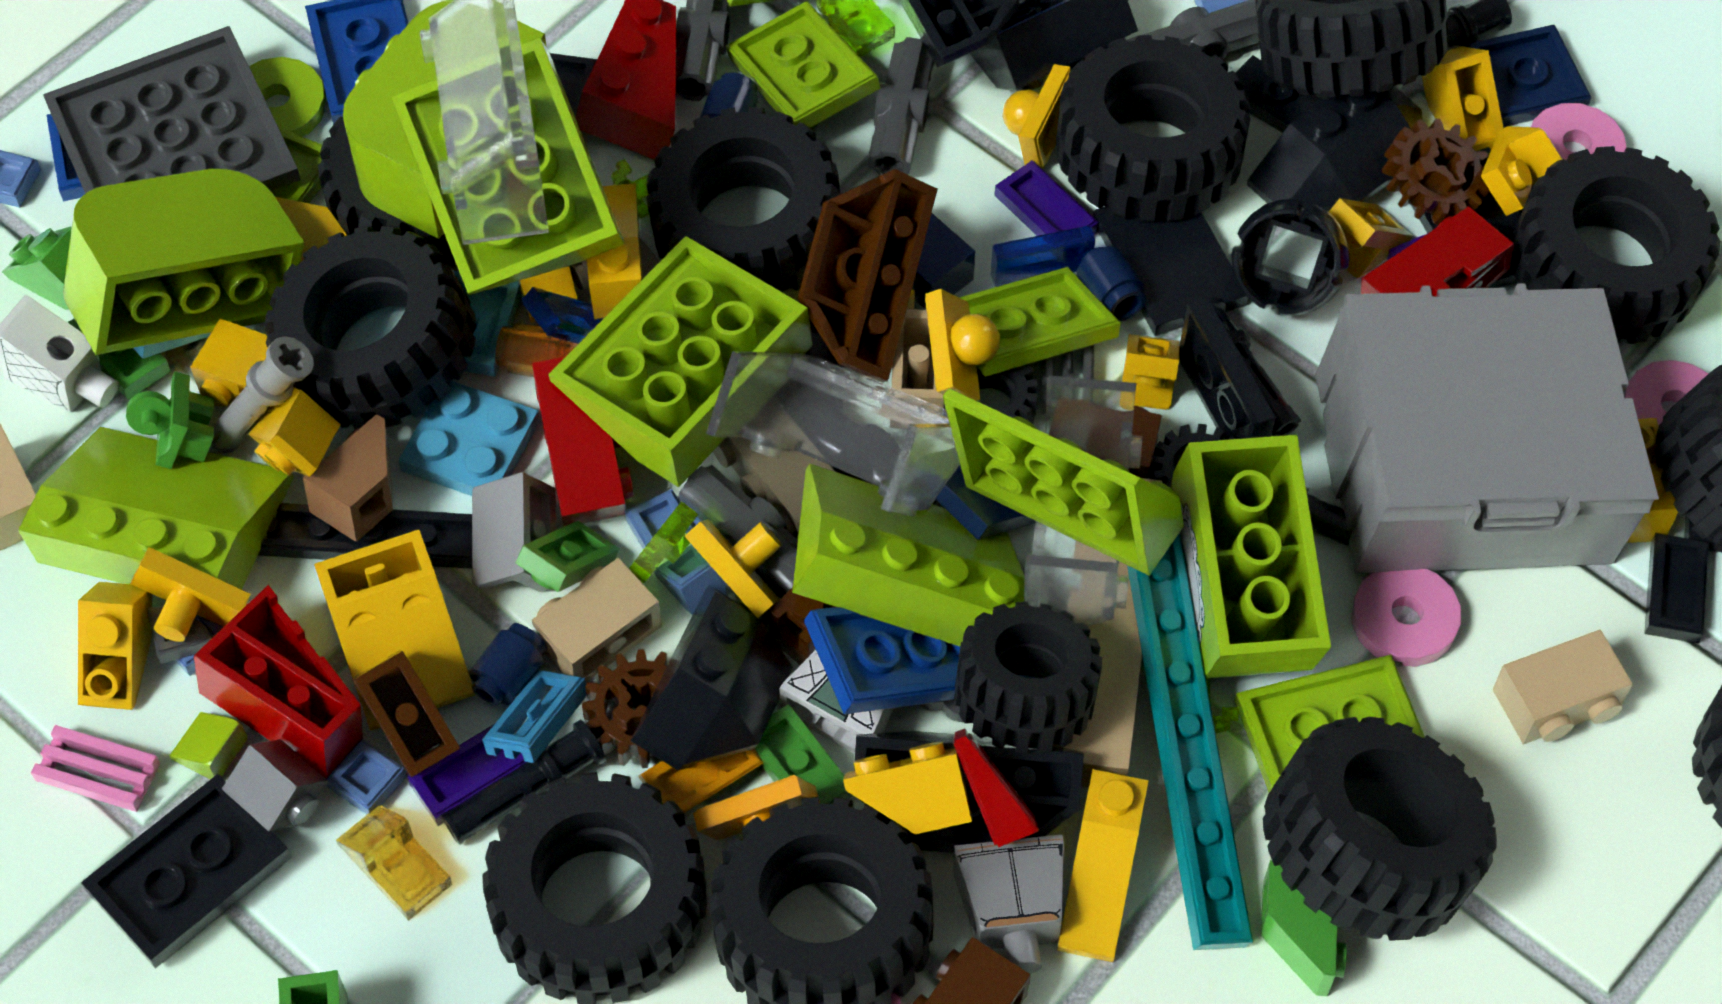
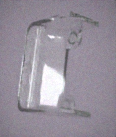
M453 0L429 18L430 29L420 30L424 61L425 63L435 62L448 157V160L437 161L442 194L453 193L463 245L549 233L514 0Z
M732 351L706 434L713 437L746 438L751 441L749 446L751 450L769 457L779 458L781 451H798L878 485L877 492L884 497L881 509L909 516H915L917 510H928L960 465L946 409L826 360L800 353Z
M1048 375L1045 433L1057 439L1067 438L1076 443L1084 452L1101 460H1114L1123 465L1128 471L1129 467L1140 468L1143 436L1132 435L1136 383ZM1036 521L1032 555L1026 554L1024 602H1028L1029 606L1040 607V603L1052 605V611L1060 613L1065 610L1074 615L1073 622L1075 624L1083 622L1089 627L1114 619L1115 608L1126 609L1129 576L1118 575L1120 561Z

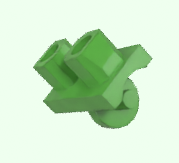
M175 371L172 377L170 399L158 392H140L127 403L126 419L128 425L138 433L144 435L157 434L155 465L171 469L177 455L204 462L214 437V427L208 426L214 411V398L191 392L190 375Z

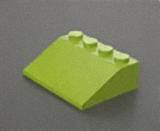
M540 37L391 97L469 295L577 264L625 244L551 55Z
M685 236L548 374L549 379L639 463L677 487H680L813 346L808 308Z
M950 388L944 393L943 400L967 488L1150 576L1184 527L1180 497L1170 487L1158 481L1148 482L1133 475L1123 465L1114 460H1101L1084 452L1076 443L1067 438L1057 439L1038 430L1031 422L1022 417L1015 416L1012 418Z
M99 427L40 486L18 529L37 563L122 584H130L148 547L242 590L261 550V542L264 537H267L268 527L273 517H276L278 513L277 508L283 502L294 475L292 473L288 476L281 470L277 472L271 466L211 452L207 453L204 462L177 455L172 468L168 469L155 465L156 439Z
M810 463L805 470L792 593L838 608H844L857 614L960 646L961 642H963V635L968 625L974 626L975 618L983 612L992 615L993 607L1005 604L1007 607L1012 608L1015 607L1016 602H1025V576L1007 532L977 540L945 508Z

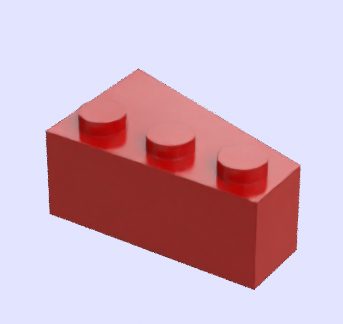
M560 357L533 362L532 369L563 527L575 521L587 523L623 516L626 511L625 499L634 498L628 466L618 468L615 448H621L622 446L550 381L548 374L565 358Z

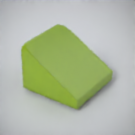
M200 712L169 757L208 779H212L217 774L220 776L224 774L248 737L242 723L232 718Z

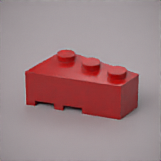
M625 0L582 90L575 118L581 131L654 160L662 147H670V138L675 131L676 6L663 0Z
M1468 206L1455 216L1447 217L1434 230L1363 276L1361 294L1419 293L1422 286H1430L1432 297H1437L1438 289L1489 288L1510 269L1514 243Z
M269 584L194 655L199 694L268 740L282 739L325 778L334 771L359 741L363 739L361 704L325 657H320L306 640L305 631L296 620L292 621L278 603L277 595Z

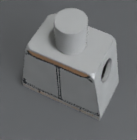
M1063 835L1019 839L999 848L993 842L955 845L953 874L974 938L992 950L1004 949L1005 958L1029 974L1039 971L1042 968L1039 945L1052 944L1059 940L1062 921Z

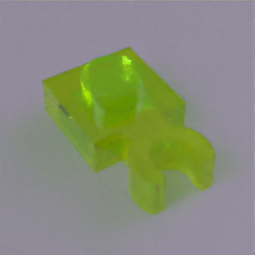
M816 0L818 10L823 15L828 16V24L859 57L895 38V24L872 0Z
M682 501L629 567L643 584L664 558L674 564L690 544L685 538L687 534L685 531L699 514Z

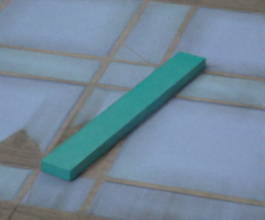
M1179 533L1150 576L1128 565L1127 569L1193 950L1245 948L1253 943V937Z

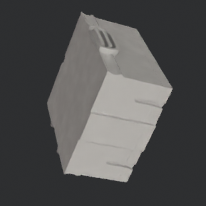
M1525 283L1516 285L1512 295H1507L1506 288L1438 289L1437 297H1432L1430 286H1422L1419 293L1345 294L1344 305L1339 310L1337 323L1315 376L1320 402L1326 403L1323 417L1327 440L1324 447L1334 498L1340 499L1341 507L1346 516L1347 530H1353L1349 540V547L1354 572L1376 573L1417 569L1432 571L1613 564L1644 514L1650 513L1653 501L1659 499L1633 398H1624L1623 393L1629 383L1604 288L1527 290Z

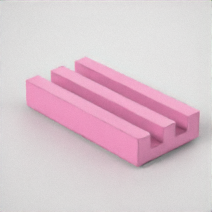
M55 725L50 733L53 738L50 745L45 744L40 753L43 757L41 763H35L30 772L34 780L137 812L160 766L158 757ZM65 747L140 769L142 772L139 773L64 749ZM58 762L87 771L99 777L132 785L134 788L132 792H128L54 768Z

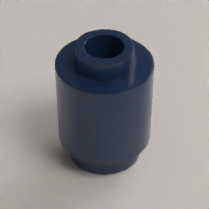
M728 72L723 74L719 80L713 83L700 117L708 114L709 118L720 116L722 109L735 107L736 112H748L749 107H757L756 84L749 77L740 73Z
M1097 247L1083 257L1077 270V277L1119 321L1128 320L1142 310L1146 303L1144 284L1117 247Z
M513 623L508 630H500L469 670L470 678L474 682L471 686L473 692L484 702L492 706H498L500 703L510 705L544 664L543 655L547 651V645L544 640L533 630L519 623Z

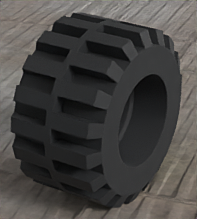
M1016 602L1015 607L1012 608L1002 604L993 607L992 615L983 612L977 616L974 626L968 625L964 632L963 642L960 645L955 682V705L960 707L959 716L965 724L973 723L972 732L982 739L988 736L992 738V745L1001 749L1005 745L1016 747L1015 752L1028 753V748H1037L1039 753L1052 751L1054 743L1061 747L1072 743L1073 735L1081 736L1087 729L1088 720L1092 719L1102 670V657L1099 656L1100 645L1096 638H1089L1091 630L1083 622L1075 624L1073 622L1074 615L1065 610L1057 613L1052 611V605L1040 603V607L1029 606L1028 602ZM1019 675L1032 676V677H1035V678H1037V679H1034V678H1025V677H1021V676H1019Z

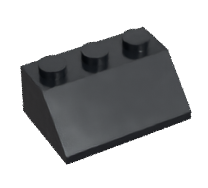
M1026 0L1019 3V9L990 44L969 54L996 88L1013 89L1016 92L1028 89L1034 90L1044 84L1042 77L1050 73L1054 64L1068 66L1072 70L1077 63L1100 46L1107 49L1110 42L1125 38L1137 32L1138 28L1128 0Z

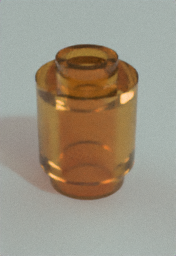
M516 323L514 327L503 326L501 328L496 345L495 361L498 367L507 368L509 374L534 378L533 362L565 357L575 348L574 342L567 341V332L565 330Z

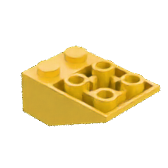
M419 529L314 564L352 678L363 671L365 672L397 651L402 650L436 708L476 695L471 688L473 684ZM355 685L370 731L381 728Z

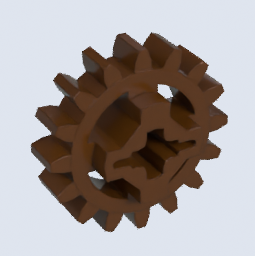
M1436 118L1429 128L1422 119L1417 120L1411 129L1404 127L1384 153V156L1389 160L1383 166L1382 173L1394 177L1386 188L1389 192L1400 191L1402 197L1398 205L1401 208L1409 204L1415 206L1414 217L1420 219L1425 212L1431 213L1433 223L1439 225L1446 216L1453 217L1468 206L1475 211L1490 192L1481 178V173L1484 169L1481 164L1488 157L1486 151L1475 152L1472 146L1477 138L1473 135L1464 140L1459 136L1460 125L1455 124L1448 131L1444 130L1441 119Z
M638 649L636 661L628 663L627 659L620 653L616 655L617 668L613 671L603 665L597 668L601 684L587 682L585 688L589 701L582 703L584 720H588L586 725L595 738L599 739L598 742L605 755L615 749L618 750L619 765L622 766L629 762L631 756H637L643 769L648 768L650 756L653 755L630 740L664 674L668 662L667 653L661 651L654 661H648L644 649ZM612 699L615 702V709L612 711L613 719L609 721L606 711Z

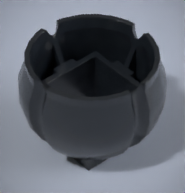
M1279 199L1267 203L1254 211L1239 228L1237 234L1239 239H1241V244L1232 248V270L1237 284L1245 296L1258 307L1265 310L1269 306H1275L1279 311L1278 314L1284 316L1303 315L1315 311L1328 303L1341 288L1344 280L1340 276V271L1347 269L1350 262L1349 243L1339 222L1323 207L1316 204L1312 208H1306L1303 206L1301 199ZM1277 226L1323 241L1311 279L1265 265Z

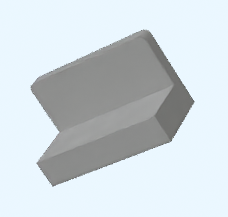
M524 472L473 488L472 583L474 586L485 589L514 580L538 592L549 590L537 584L532 579L531 574L515 564L523 545L556 531V488Z

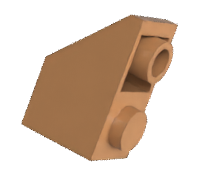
M378 414L361 428L352 431L345 442L321 461L311 477H303L309 512L355 542L360 540L393 510L390 449L385 419Z

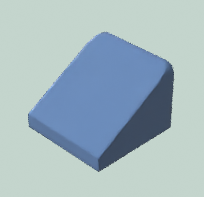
M692 544L654 571L658 580L686 611L692 615L705 589L709 585L726 595L725 581Z

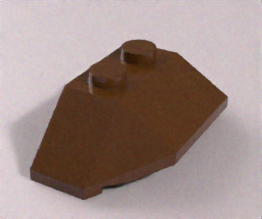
M897 169L890 170L823 202L797 298L799 303L808 308L811 322L838 364L882 383L888 382L938 191V188Z

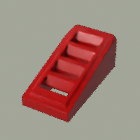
M965 728L954 732V747L994 845H998L999 848L1038 832L1039 827L1035 815L973 735L968 733Z

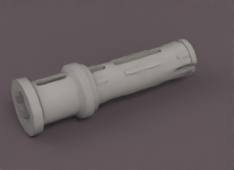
M286 336L276 338L268 346L265 360L256 362L248 370L245 388L219 419L211 425V427H214L213 440L221 433V437L212 446L215 450L226 454L236 450L239 443L271 406L283 404L288 400L293 392V384L304 380L312 372L314 366L313 357L309 349L302 342Z

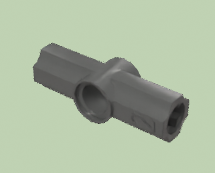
M687 0L686 7H680L676 25V92L684 100L701 101L702 98L709 95L711 87L715 82L720 55L726 54L725 46L729 41L730 5L726 0Z
M1244 1L1208 13L1204 7H1192L1178 14L1170 26L1143 35H1152V39L1165 40V36L1179 38V43L1187 46L1195 43L1205 48L1206 55L1212 57L1216 54L1223 60L1228 52L1259 42L1255 9L1256 1ZM1136 37L1128 39L1126 41H1135Z
M906 37L904 41L894 43L886 82L880 83L881 89L877 93L874 113L875 131L874 135H872L869 150L868 168L875 170L879 175L893 169L910 174L918 133H923L925 129L930 96L928 87L931 81L934 61L922 40L918 38Z
M713 465L708 467L700 466L696 469L679 491L680 502L701 521L709 519L732 546L759 522L764 523L779 539L782 547L756 570L785 595L793 588L798 540L788 532L786 523L780 513L764 498L755 497L751 499Z

